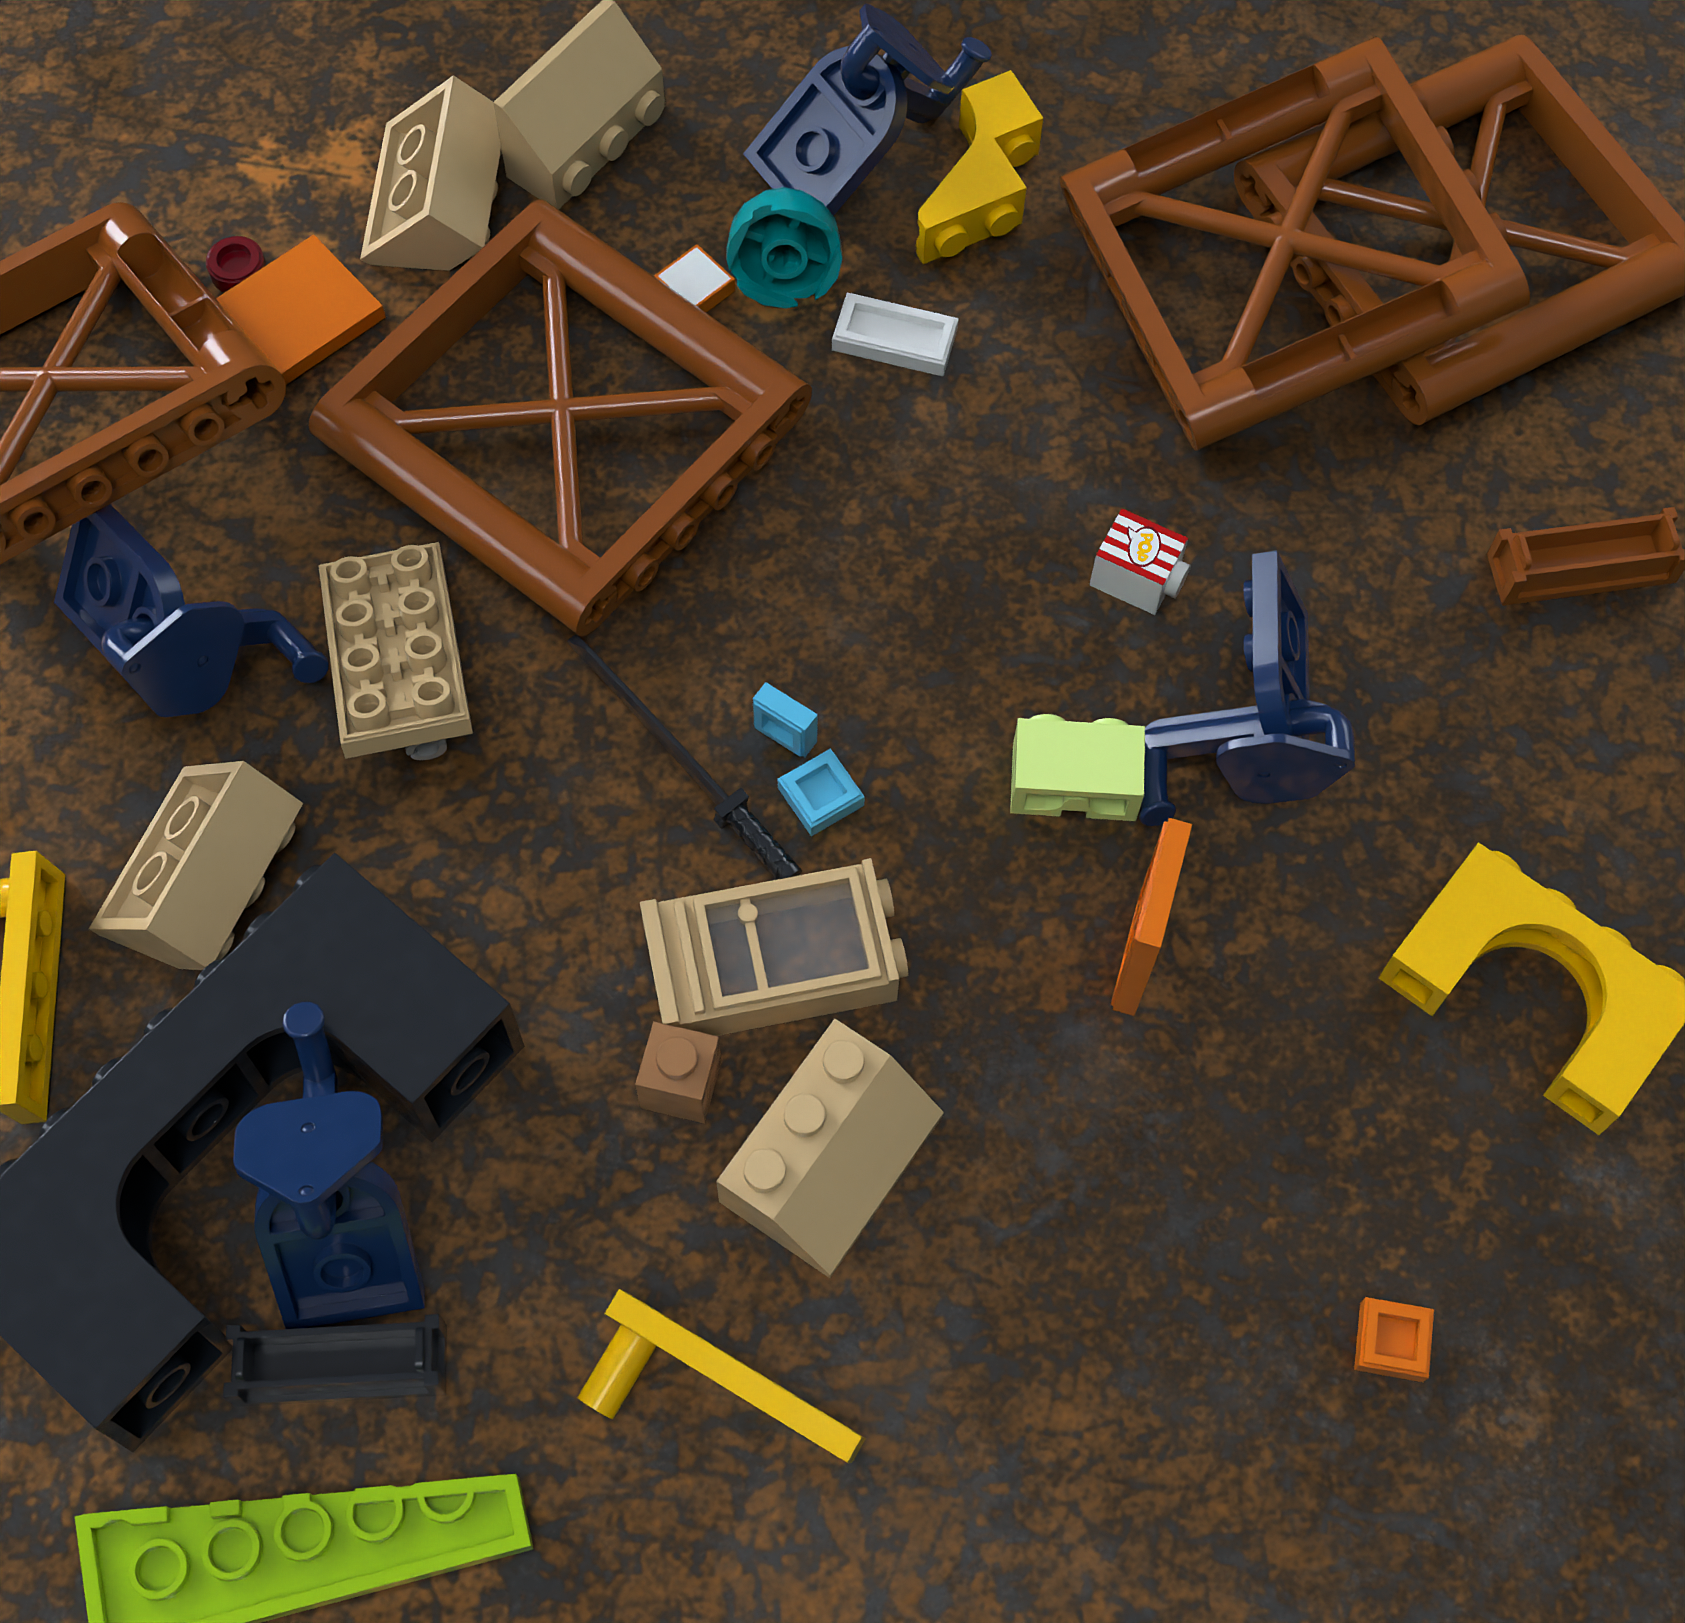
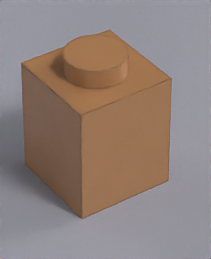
M653 1021L635 1083L640 1108L705 1124L721 1065L719 1037Z

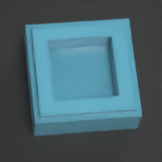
M765 682L753 697L755 729L796 755L806 757L817 743L818 714Z
M831 748L777 779L779 791L810 836L817 834L864 806L865 796Z

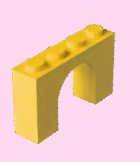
M1478 842L1393 954L1378 978L1426 1013L1433 1016L1472 963L1488 952L1506 947H1524L1540 951L1557 960L1573 975L1583 992L1587 1007V1024L1578 1047L1543 1096L1597 1135H1600L1620 1117L1684 1025L1685 979L1675 970L1663 965H1656L1634 950L1628 939L1620 932L1609 927H1601L1576 910L1574 903L1563 893L1554 889L1544 888L1521 872L1519 865L1508 855L1499 851H1491Z

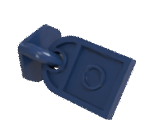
M865 3L859 10L862 31L850 46L828 53L815 64L743 154L772 189L786 187L802 190L823 202L834 216L896 142L903 128L905 118L917 123H926L938 118L973 78L983 62H988L991 59L992 53L987 45L976 38H964L961 43V52L947 70L944 71L902 24L886 12ZM880 49L886 52L883 56L878 54ZM912 73L925 85L907 78L908 75Z
M111 504L71 526L54 603L158 716L173 717L197 714L210 709L219 702L229 686L239 646L272 643L291 662L294 677L306 684L315 683L327 674L329 670L327 657L317 651L281 613L275 610L258 608L238 610L231 603L224 601L185 605L179 581L169 563Z
M1277 550L1252 554V579L1245 580L1243 587L1246 610L1249 617H1253V634H1246L1244 637V654L1247 667L1250 672H1253L1257 706L1164 718L1153 721L1145 727L1144 797L1141 803L1142 810L1139 818L1140 822L1146 826L1164 824V821L1168 822V819L1173 818L1176 813L1175 805L1168 800L1167 759L1217 753V765L1235 794L1243 800L1261 804L1313 798L1355 767V739L1351 722L1341 711L1323 703L1310 700L1308 612ZM1325 733V744L1309 740V735Z
M312 1002L294 1004L286 1011L282 1022L284 1031L294 1039L304 1073L303 1098L266 1104L252 1110L237 1125L234 1140L233 1163L237 1174L259 1187L255 1202L254 1230L285 1329L309 1328L425 1308V1287L400 1192L391 1176L381 1167L370 1162L381 1152L383 1147V1117L380 1105L373 1096L364 1092L346 1091L338 1093V1079L323 1028L325 1015L323 1010Z

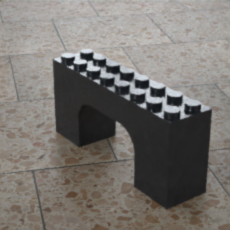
M336 853L329 857L322 865L317 864L307 869L296 881L293 893L274 912H265L250 924L244 934V941L224 960L218 959L206 966L196 978L194 989L174 1008H167L159 1012L146 1026L143 1038L124 1057H117L106 1063L94 1076L91 1088L71 1108L67 1107L57 1111L44 1123L39 1132V1139L18 1159H11L0 1166V1336L96 1430L131 1452H134L232 1351V1345L226 1341V1335L181 1294L160 1271L152 1249V1228L157 1211L168 1193L274 1087L288 1077L303 1071L294 1039L284 1031L282 1024L286 1011L294 1004L300 1002L317 1004L325 1015L323 1028L334 1068L352 1074L362 1080L431 1142L452 1123L525 1047L510 1003Z

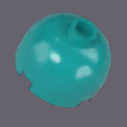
M786 187L765 190L744 203L733 218L727 242L726 261L729 270L731 269V273L737 279L738 288L747 297L766 306L785 309L797 307L798 302L794 298H808L815 294L816 300L825 295L838 279L843 259L838 226L834 216L824 203L802 190Z

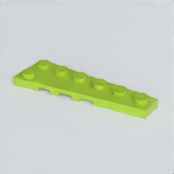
M517 1474L421 1482L403 1487L389 1485L356 1488L355 1491L317 1495L303 1493L282 1495V1498L253 1501L228 1500L210 1502V1505L178 1508L163 1506L88 1513L75 1516L89 1623H261L534 1549L520 1479Z

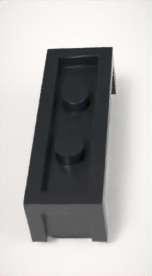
M439 1314L425 1315V1322L265 1331H246L241 1325L226 1326V1341L232 1345L231 1382L224 1383L223 1397L235 1407L446 1395L447 1325Z

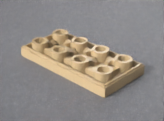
M439 542L420 546L406 545L394 551L362 557L349 556L341 558L336 562L318 565L340 742L345 759L472 734L444 561Z

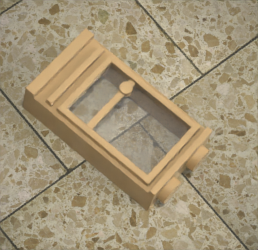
M871 858L862 860V864L667 901L656 902V899L640 902L663 1024L719 1036L897 1001L899 978L908 976L903 942L901 938L890 940L885 918L894 917L890 886L887 878L876 880Z

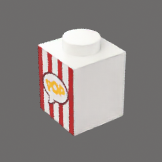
M1121 509L1096 554L1089 585L1155 615L1165 595L1176 598L1186 580L1191 565L1183 562L1182 559L1188 538L1125 509Z

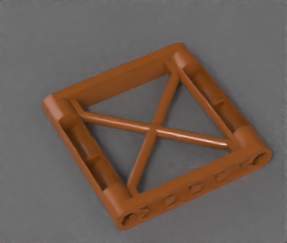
M1525 35L1513 36L1409 84L1410 86L1417 84L1423 91L1428 104V116L1436 128L1443 126L1447 129L1483 112L1470 170L1479 184L1481 202L1484 207L1486 206L1505 115L1518 108L1629 242V245L1622 248L1502 219L1508 235V245L1608 269L1456 342V338H1453L1371 374L1374 375L1410 422L1416 425L1428 422L1685 295L1684 220L1530 38ZM1377 112L1351 122L1317 201L1321 200L1447 230L1431 202L1336 180L1399 151ZM1325 123L1241 160L1236 164L1234 169L1236 189L1242 202L1256 220L1281 226ZM1312 211L1304 232L1333 239ZM1455 241L1450 261L1463 256ZM1296 254L1293 255L1290 266L1293 268L1297 282L1304 290H1309L1324 309L1330 326H1334L1383 304L1358 270Z
M1377 36L1059 177L1068 209L1182 430L1195 451L1527 307L1530 304L1529 286L1518 260L1508 246V235L1502 219L1496 212L1490 214L1487 212L1481 202V191L1474 174L1468 168L1462 170L1454 158V146L1447 130L1443 126L1436 128L1428 116L1429 109L1423 91L1417 84L1409 85L1387 47ZM1374 112L1378 113L1463 256L1442 265H1436L1304 232L1351 122ZM1326 122L1281 226L1160 196ZM1141 215L1271 248L1222 361L1194 374L1191 373L1115 228ZM1294 254L1423 286L1247 363Z
M539 199L521 211L318 401L309 419V431L577 635L586 636L597 629L634 590L639 592L645 589L654 579L659 564L674 549L679 551L686 547L695 536L699 523L713 509L720 510L728 504L736 492L738 483L752 469L757 471L770 460L775 451L776 444L793 428L807 409L812 396V387L543 199ZM528 274L542 283L549 400L402 411L392 404L394 400ZM566 286L709 387L573 398ZM720 410L735 420L601 557L583 545L575 430L576 421ZM551 423L559 544L412 434Z
M123 202L109 204L0 261V334L86 290L42 367H0V392H27L0 439V564L270 416L279 408L284 400L286 383L282 374L145 216L131 204ZM121 279L193 365L72 367ZM173 391L8 481L57 392Z

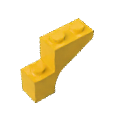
M1011 70L962 89L959 128L967 139L970 148L919 209L918 226L920 229L916 240V254L922 264L940 257L954 256L966 246L990 236H1002L1010 232L1015 226L1022 224L1027 187L1013 167L1021 166L1032 157L1039 155L1043 116Z

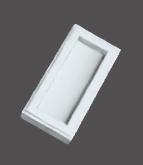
M847 292L832 337V351L944 376L957 333L959 318Z

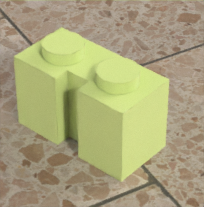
M1051 714L1036 715L1030 719L1018 718L1013 742L1010 813L1061 816L1062 810L1086 812V818L1136 821L1144 797L1145 726L1128 725L1125 721L1114 718L1099 719L1093 723L1065 721L1062 717Z

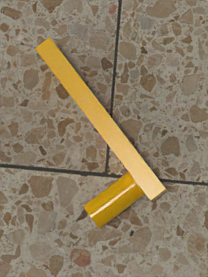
M38 851L12 853L10 877L0 879V918L6 917L0 981V1112L20 1124L47 1121L65 874Z
M621 1289L618 1290L604 1313L621 1325L577 1397L597 1412L610 1419H614L656 1346L847 1463L854 1461L866 1440L865 1437Z

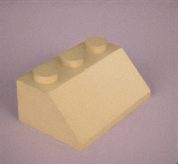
M602 0L493 102L506 177L538 199L547 201L559 210L572 196L580 195L589 185L591 178L609 160L614 161L620 157L628 142L643 127L652 125L660 117L665 107L662 68L615 1Z
M454 75L386 123L360 260L369 265L450 271L470 257H473L489 241L490 229L488 224L492 202L498 191L496 176L499 158L502 154L493 101Z
M245 761L183 767L89 929L99 936L178 969L203 970L213 961L222 959L233 943L234 934L232 930L243 910L253 904L263 890L265 884L263 875L272 858L291 840L295 832V823L293 821L303 803Z
M834 1019L717 1179L719 1203L831 1278L937 1126L944 1112L890 1054L837 1019Z

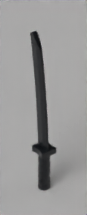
M573 635L569 638L567 642L571 648L606 683L717 805L714 808L716 812L714 821L721 829L729 824L737 835L743 838V841L751 851L755 852L758 859L764 865H767L768 870L776 879L799 876L802 869L789 854L785 853L781 845L776 840H773L772 835L764 826L760 825L761 823L752 812L749 813L747 807L749 796L740 788L728 796L648 707L579 636Z

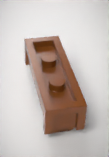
M1675 507L1663 508L1660 514L1526 532L1512 533L1511 528L1499 529L1487 552V557L1502 606L1676 583L1685 570V549L1682 548L1674 524L1678 518Z

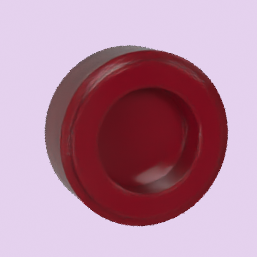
M231 236L218 241L210 248L206 256V268L212 283L224 293L267 265L260 246L252 239L243 236Z

